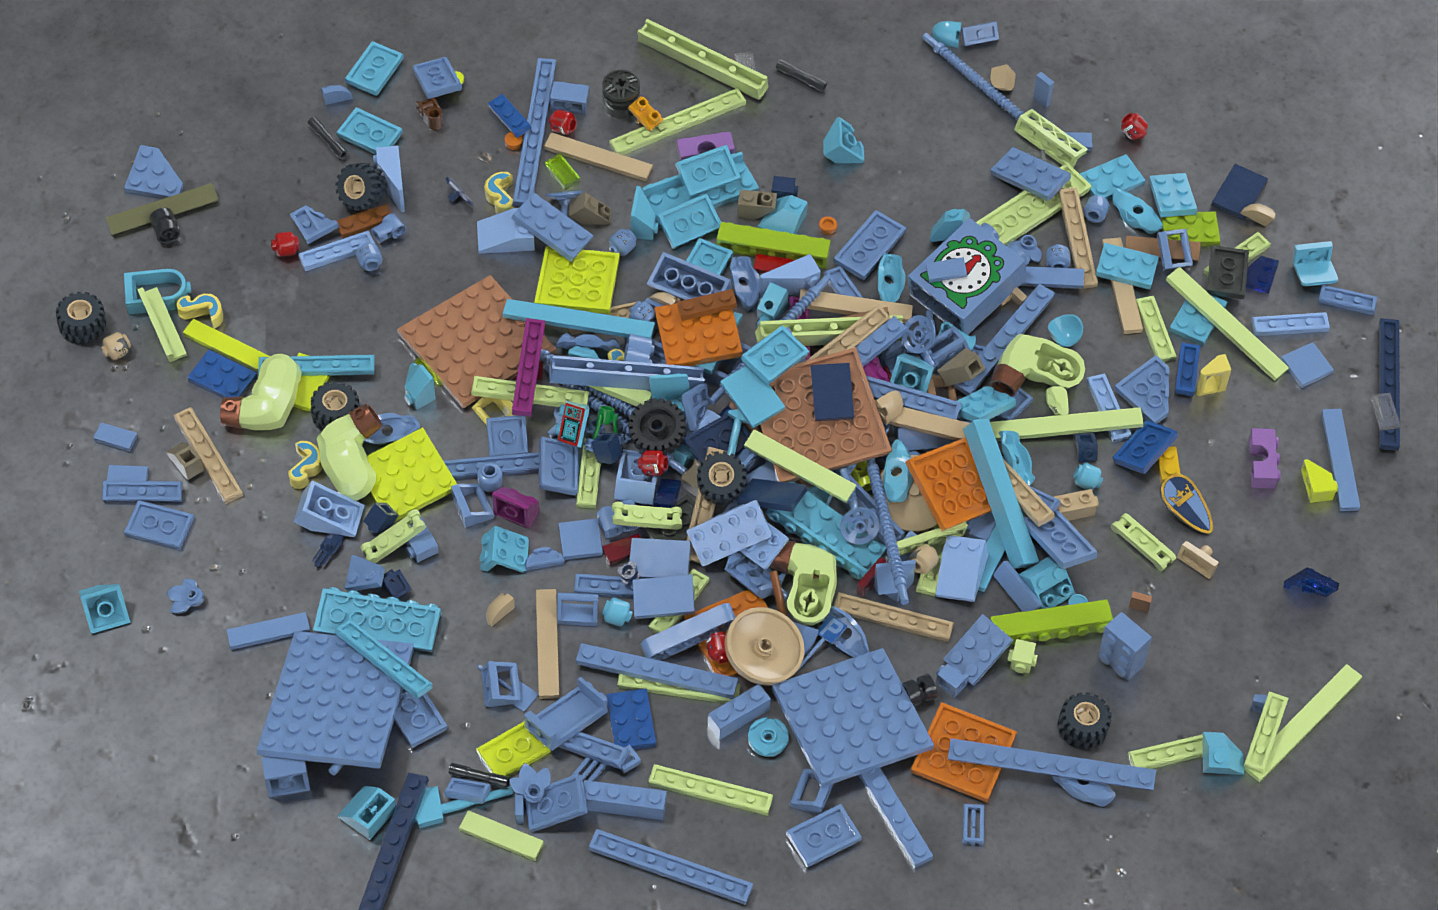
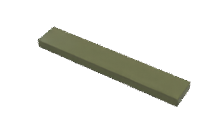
M213 183L108 216L106 221L113 236L150 224L149 217L157 209L169 208L173 211L174 215L217 202L218 197Z

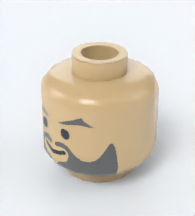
M116 332L103 339L104 346L101 347V350L105 357L109 356L112 360H117L129 354L131 344L125 334Z
M920 545L910 554L909 560L916 561V573L926 574L937 565L938 555L933 547Z

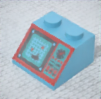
M566 400L565 405L561 404L559 416H562L561 424L557 423L555 429L558 441L581 448L589 413L588 405Z

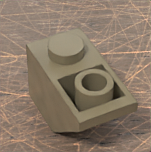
M740 190L737 218L758 219L774 211L777 193Z
M583 193L570 201L569 217L579 223L588 225L611 224L612 208L589 194Z
M965 348L938 369L937 372L944 385L949 386L972 380L985 370V367L978 354Z
M181 442L166 452L167 456L187 480L204 471L201 457L190 444Z

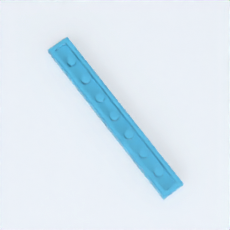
M507 299L503 310V318L526 321V318L545 320V325L626 338L631 333L652 339L655 322Z

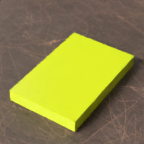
M298 353L297 356H308V355H305V354H302V353ZM330 375L301 376L293 407L311 412L313 392L315 390L318 391L320 385L325 386L324 383H327Z
M523 721L476 748V752L491 773L511 776L518 772L523 764L530 765L549 754L550 749L525 728V722Z

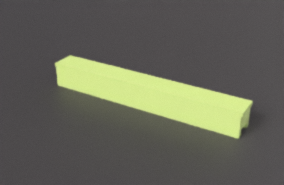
M646 19L643 28L637 31L638 42L735 89L738 88L739 91L758 100L761 99L769 88L767 76L649 19Z
M903 315L889 316L890 318L895 316L900 322L903 320ZM862 317L760 321L757 330H755V335L758 343L783 325L785 328L789 327L793 336L804 346L827 345Z

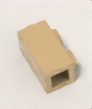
M1092 489L1054 496V498L1060 500V506L1057 510L1068 521L1095 516L1096 509L1099 507L1098 498L1093 495Z

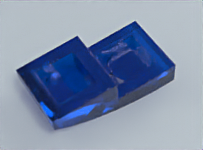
M661 479L656 492L654 507H674L676 498L679 495L681 481Z

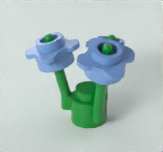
M600 406L597 420H591L588 423V427H585V431L593 436L592 438L586 437L585 442H582L586 446L585 449L590 453L594 452L591 442L600 433H605L604 425H610L612 421L613 433H617L621 447L623 443H628V439H624V434L618 433V415L614 414V408Z

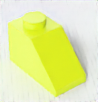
M1308 459L1304 460L1301 472L1310 503L1333 500L1335 493L1338 491V485L1333 480L1332 473Z

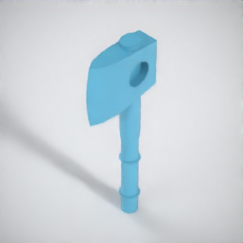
M438 786L428 787L425 790L414 822H417L419 829L442 823V814L461 810L479 803L459 799L441 804ZM511 786L508 789L500 788L499 790L489 792L485 802L514 794Z

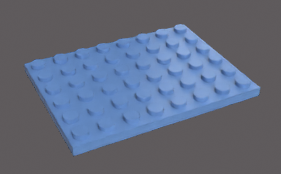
M294 632L257 746V755L380 768L403 687L337 635ZM377 640L410 665L414 643Z

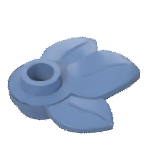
M1025 235L1019 241H1011L1007 245L1009 247L1011 244H1014L1025 253L1027 257L1026 265L1031 260L1040 262L1042 258V252L1037 247V241L1031 235Z
M184 579L182 586H173L167 591V596L174 601L170 609L171 613L186 612L191 606L197 607L204 600L203 591L197 587V583L193 579Z
M525 763L520 769L519 778L510 779V786L515 793L523 795L528 802H539L543 798L544 789L550 785L551 776L549 769L544 768L537 773L531 766ZM535 790L537 795L532 796L529 792Z

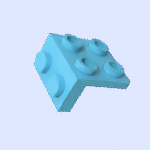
M1331 241L1294 246L1292 263L1302 286L1337 283L1338 276L1331 262L1333 249Z
M677 373L650 376L649 383L652 399L656 398L659 401L660 398H663L665 402L670 400L672 404L678 405L683 415L686 416L682 405V394L690 390L688 375Z
M497 526L483 534L481 538L482 552L479 558L481 561L480 570L488 572L496 564L519 572L526 571L529 539L526 536Z

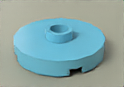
M761 718L750 726L748 743L751 749L758 755L765 757L776 756L788 744V730L785 724L778 719Z

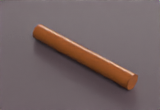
M777 570L771 571L769 574L778 611L788 617Z

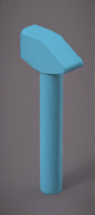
M739 409L728 411V416L734 419L727 455L735 454L741 423H748Z

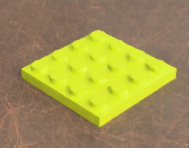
M546 246L534 303L599 314H610L620 253L582 250L570 262L557 251Z
M423 427L367 456L368 462L376 472V482L370 493L376 503H387L399 514L395 522L408 516L410 511L420 510L452 493L451 486L457 485Z

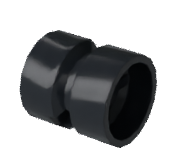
M160 208L151 213L149 217L159 242L169 243L179 237L180 230L171 209Z
M930 674L917 677L916 681L911 679L901 683L913 706L922 704V700L927 702L936 699L938 696L935 683Z

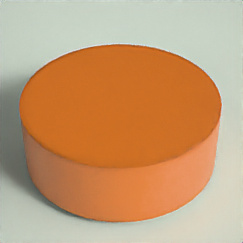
M511 132L506 134L505 146L508 149L517 150L522 147V135L516 138Z
M829 216L821 218L818 226L819 231L824 235L834 234L837 230V221Z

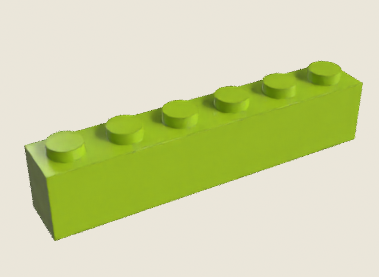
M721 222L716 245L732 250L735 254L756 257L757 253L797 260L810 254L818 268L826 269L831 240L774 231L767 228H756L749 225H738L731 222Z
M1108 599L991 616L990 620L1012 638V644H1015L1016 639L1028 642L1047 641L1058 637L1063 639L1072 635L1083 636L1092 632L1103 633L1105 626L1113 620Z

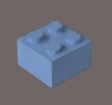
M270 756L261 757L269 798L310 790L305 760Z

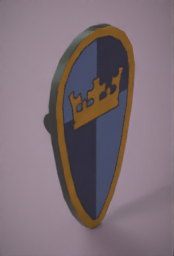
M1182 474L1168 476L1162 482L1160 488V495L1164 504L1174 515L1192 529L1203 534H1210L1213 531L1211 514L1194 482Z

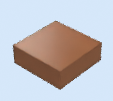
M1134 591L1129 607L1148 612L1152 597Z

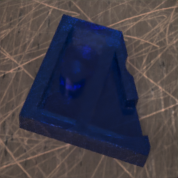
M1260 256L1247 268L1246 287L1269 294L1279 260Z
M1308 567L1286 579L1283 586L1286 589H1290L1291 586L1302 587V592L1314 593L1325 597L1339 590L1338 582Z

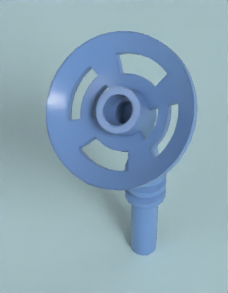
M582 191L545 194V197L559 200L561 212L568 217V203H570V199L580 195Z
M927 310L926 317L916 315L905 323L907 332L902 336V342L905 348L912 353H924L934 343L936 331L933 311ZM919 321V326L915 327L913 331L909 330L915 322ZM908 337H910L912 343L916 345L915 347H913L910 344ZM930 339L928 345L922 348V344H925Z
M847 468L841 469V477L850 481ZM854 490L847 501L850 511L843 516L840 530L848 542L864 544L871 541L877 535L880 523L877 515L872 510L857 506L856 501L858 499ZM870 515L874 520L873 527H871V520L869 518ZM864 519H867L868 525L865 524ZM846 522H848V523H847V526H848V529H849V531H850L849 534H848V533L846 532V530H845V523H846ZM865 531L869 533L864 537L856 538V533H863Z

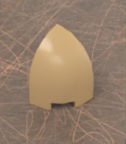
M1007 64L991 68L990 78L995 88L1002 91H1010L1014 88L1016 73Z
M1258 203L1248 205L1240 213L1265 227L1275 218L1274 210Z
M664 292L655 293L649 297V299L664 306L681 301V299Z
M891 391L876 400L879 415L886 423L894 420L902 412L903 398L899 391Z
M501 593L489 604L486 619L490 627L515 608L514 598L509 594L504 596V593Z

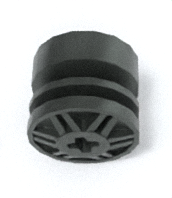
M624 69L609 72L604 77L602 82L603 108L606 113L615 118L633 116L627 108L640 97V80L631 71Z

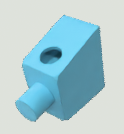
M770 282L757 307L758 321L755 324L757 328L760 321H776L781 319L789 306L787 289Z

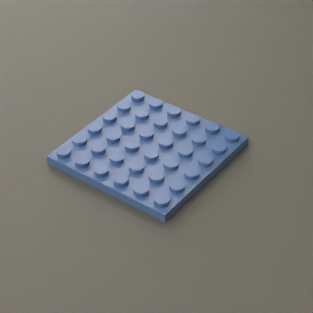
M883 648L772 685V691L820 787L934 748L926 728Z

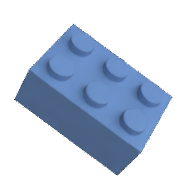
M1120 612L1105 626L1098 656L1104 664L1110 665L1118 676L1124 677L1129 681L1144 667L1152 637L1124 613Z

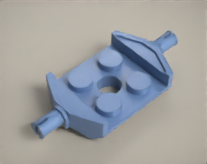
M740 551L728 555L725 567L728 573L762 599L771 595L775 596L769 574L772 570L769 567L767 570H764ZM781 573V575L778 576L780 585L783 582L785 573ZM781 587L783 598L786 602L789 594Z

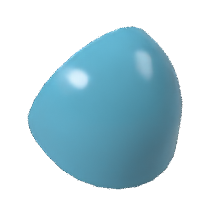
M1067 314L1053 319L1048 325V330L1057 344L1063 347H1070L1076 344L1082 337L1083 323L1078 316Z

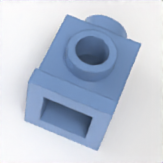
M949 664L942 665L936 672V684L955 698L967 685L969 675L967 673L962 675L959 669L951 667Z

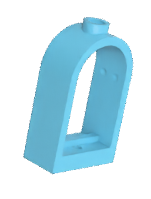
M174 269L124 273L125 303L128 315L147 313L142 300H137L136 286L161 283H176L180 285L181 288L176 294L162 297L167 311L177 309V301L191 293L190 282H186L184 276Z

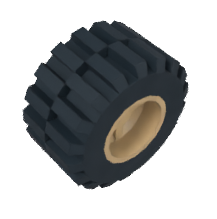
M356 163L342 168V174H338L337 178L339 180L335 182V186L338 187L336 189V194L339 193L338 199L343 201L342 204L344 206H348L351 210H365L377 207L379 205L378 202L383 201L384 198L382 196L386 195L384 188L387 187V183H384L385 176H381L382 171L377 169V166L371 165V163Z
M77 292V294L71 293L69 297L65 296L62 298L63 301H59L58 307H56V318L59 332L65 339L68 338L70 342L75 340L76 343H81V341L88 343L89 339L94 341L96 335L101 336L102 330H105L106 318L104 306L101 300L97 299L96 295L90 296L89 292L84 294Z
M333 381V384L327 382L324 383L325 386L320 385L318 391L315 390L313 392V397H311V415L313 423H316L318 429L322 428L323 430L331 422L360 407L359 396L355 389L352 390V386H345L343 382L337 384V381Z
M716 451L713 456L711 454L707 455L706 460L703 458L701 466H698L697 485L701 495L704 494L706 500L709 501L711 499L714 504L717 501L720 502V505H725V501H728L730 504L734 498L737 500L740 493L744 491L746 486L745 466L741 464L739 457L735 458V454L727 455V451L719 454V451Z
M1080 692L1076 696L1074 694L1071 695L1069 700H1065L1057 725H1059L1058 731L1062 732L1061 737L1063 739L1067 738L1068 744L1071 745L1073 743L1077 748L1083 746V749H1088L1089 745L1093 748L1096 747L1097 743L1101 744L1112 721V713L1109 712L1110 707L1105 705L1106 701L1104 699L1099 700V696L1096 694L1091 696L1089 692H1086L1085 695Z

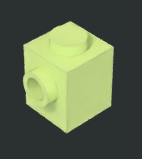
M1016 639L1014 650L1010 649L1007 660L1011 661V670H1015L1018 673H1030L1031 666L1035 667L1038 656L1034 654L1036 643Z

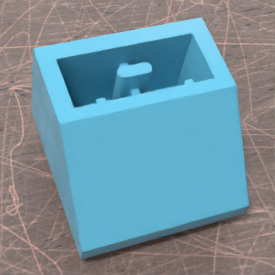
M1051 556L1019 574L1043 604L1039 609L1055 607L1076 594L1066 569H1062Z
M363 786L339 813L338 818L371 840L393 815L396 802L393 797L378 787Z

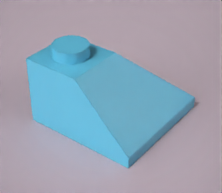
M636 186L631 212V232L638 239L653 240L654 233H658L659 222H656V214L641 187Z
M792 195L776 199L775 210L764 215L758 228L796 234L807 215L808 202Z
M905 353L897 357L890 382L927 393L934 367L920 358Z
M119 584L97 585L79 591L91 634L130 623Z

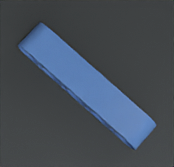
M729 603L721 604L644 639L641 642V648L646 658L661 661L709 639L713 633L727 631L736 616Z

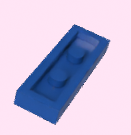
M503 94L488 103L489 108L516 138L531 129L528 121Z
M1181 342L1175 385L1176 394L1194 396L1200 345Z

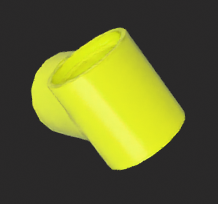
M863 461L857 463L850 475L868 492L872 489L867 472L868 463Z

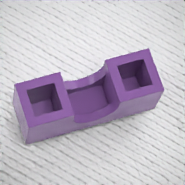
M731 132L678 139L677 155L679 161L727 145L731 154L735 153Z
M1251 429L1249 453L1264 459V461H1253L1250 471L1251 488L1275 489L1277 481H1280L1281 471L1277 470L1280 454L1276 453L1279 438L1275 437V429Z

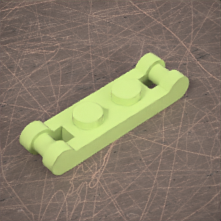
M614 502L612 504V511L614 512L612 516L613 524L674 530L682 528V520L680 519L682 508L680 507L662 508L626 505L622 502Z
M417 509L410 511L408 516L372 541L362 544L360 548L362 553L366 554L365 559L377 563L422 532L426 525L424 521L420 520L421 515Z
M1124 513L1118 522L1115 521L1111 525L1114 533L1120 534L1148 558L1159 571H1163L1168 563L1176 560L1175 554L1127 513ZM1160 553L1164 556L1162 559L1158 556Z

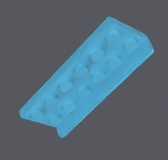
M743 153L731 154L740 174V180L689 198L679 174L643 187L642 191L656 214V222H659L657 218L659 213L706 193L714 208L738 200L740 190L759 191V186L743 161Z
M808 491L792 512L767 509L765 513L772 521L783 525L788 532L800 537L805 544L822 548L836 557V566L844 568L856 579L861 580L886 550V546L875 538L864 544L848 542L840 530L843 516ZM846 522V523H845V530H846V532L849 534L850 531H849L848 526H847V523H848V522ZM856 533V538L864 537L868 533Z
M329 587V589L323 588L313 631L315 633L336 635L335 629L351 619L376 640L414 643L413 648L415 650L432 652L442 611L435 604H427L425 606L419 605L418 602L412 600L401 602L394 597L383 599L375 594L365 596L360 595L357 591L350 590L347 593L341 592L338 588Z

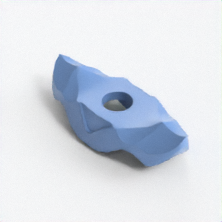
M732 257L730 272L733 288L744 310L748 312L759 298V275L753 268L750 257ZM739 279L745 280L748 285L742 286L739 283Z
M565 333L556 343V348L561 347L565 349L580 346L604 349L608 352L612 349L621 350V345L615 337L609 340H602L595 335L588 334L574 338Z
M380 414L378 416L383 427L390 426L393 429V433L385 436L382 434L383 427H381L369 439H365L363 443L387 444L395 442L418 430L420 423L412 415Z
M831 606L828 615L822 622L824 623L832 615L846 624L848 629L852 630L850 638L843 639L842 635H840L834 644L852 657L869 653L866 636L860 625L848 613L838 607Z
M1052 776L1054 781L1059 783L1068 794L1084 802H1091L1102 807L1109 804L1116 796L1115 792L1107 784L1089 781V784L1081 785L1077 779Z

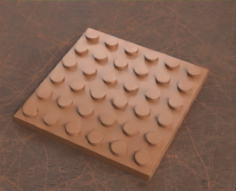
M491 275L397 329L399 336L462 408L482 398L481 396L471 395L474 376L510 381L518 374L526 321L503 318L506 301L512 298ZM544 335L542 350L546 349L550 352V355L556 354V347Z
M856 347L797 363L769 384L784 404L785 410L761 423L759 426L762 434L830 471L884 456L892 451ZM850 363L854 419L815 422L811 365ZM772 463L779 482L788 483L801 479Z

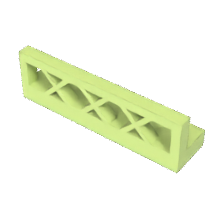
M1033 109L1019 116L1014 131L1061 165L1068 163L1074 168L1078 158L1086 154L1088 150Z
M143 287L137 289L169 363L187 356L158 288L155 287L146 292Z

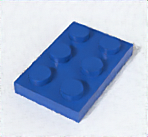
M208 349L187 379L188 382L221 398L244 396L256 380L257 373Z
M1145 420L1143 427H1139L1112 457L1113 462L1145 474L1178 438V433L1176 430Z
M647 689L606 694L614 744L622 747L630 744L633 749L656 746Z

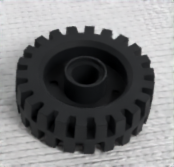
M653 398L652 402L646 400L644 405L640 403L637 406L638 409L632 411L633 415H630V422H628L629 434L632 443L641 453L647 450L662 451L667 456L668 452L672 454L675 452V448L679 449L681 447L680 443L683 444L684 437L687 434V426L683 412L678 408V405L672 404L670 400L665 402L663 398H660L659 401ZM655 426H662L658 430L653 429Z

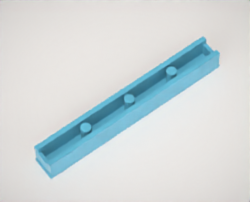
M989 418L972 420L963 431L1009 562L1015 570L1018 568L1028 569L1035 563H1038L1039 560Z

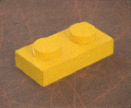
M1176 446L1169 447L1158 459L1161 484L1168 476L1180 474Z

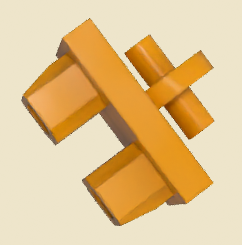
M642 96L627 108L637 118L638 124L642 123L649 132L664 120L661 114L654 110L648 104L647 99Z

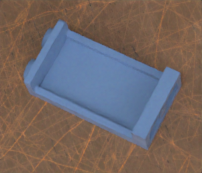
M581 677L577 679L578 686L537 715L531 711L524 714L525 728L551 751L608 712L606 696L603 693H599L590 682H586Z

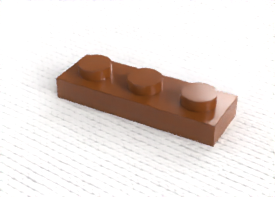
M387 203L336 220L339 225L337 229L341 238L344 239L371 230L381 224L382 220L392 212Z
M729 289L677 302V307L681 320L684 321L737 308V302L733 290Z

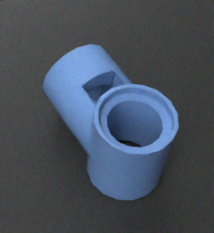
M391 213L382 220L381 224L372 228L371 231L376 241L381 243L390 237H400L405 232L406 227L394 213Z

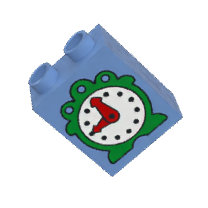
M969 218L908 275L909 295L928 310H932L933 314L943 322H949L969 335L1016 287H1019L1026 280L1025 262L1027 257L1018 246L1011 244L1007 247L999 241V235L991 225L983 223L980 226ZM964 257L967 277L929 283L926 263Z

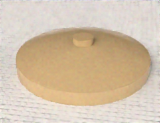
M894 468L891 472L892 476H899L902 473V469ZM883 470V472H882L881 475H880V476H881V480H882V484H883V473H884V470ZM914 479L907 499L904 502H889L886 498L891 519L903 531L909 532L911 530L914 533H919L938 526Z
M758 607L740 613L732 621L725 636V651L733 668L745 679L760 685H773L790 679L799 669L804 658V642L799 629L786 615L774 609Z

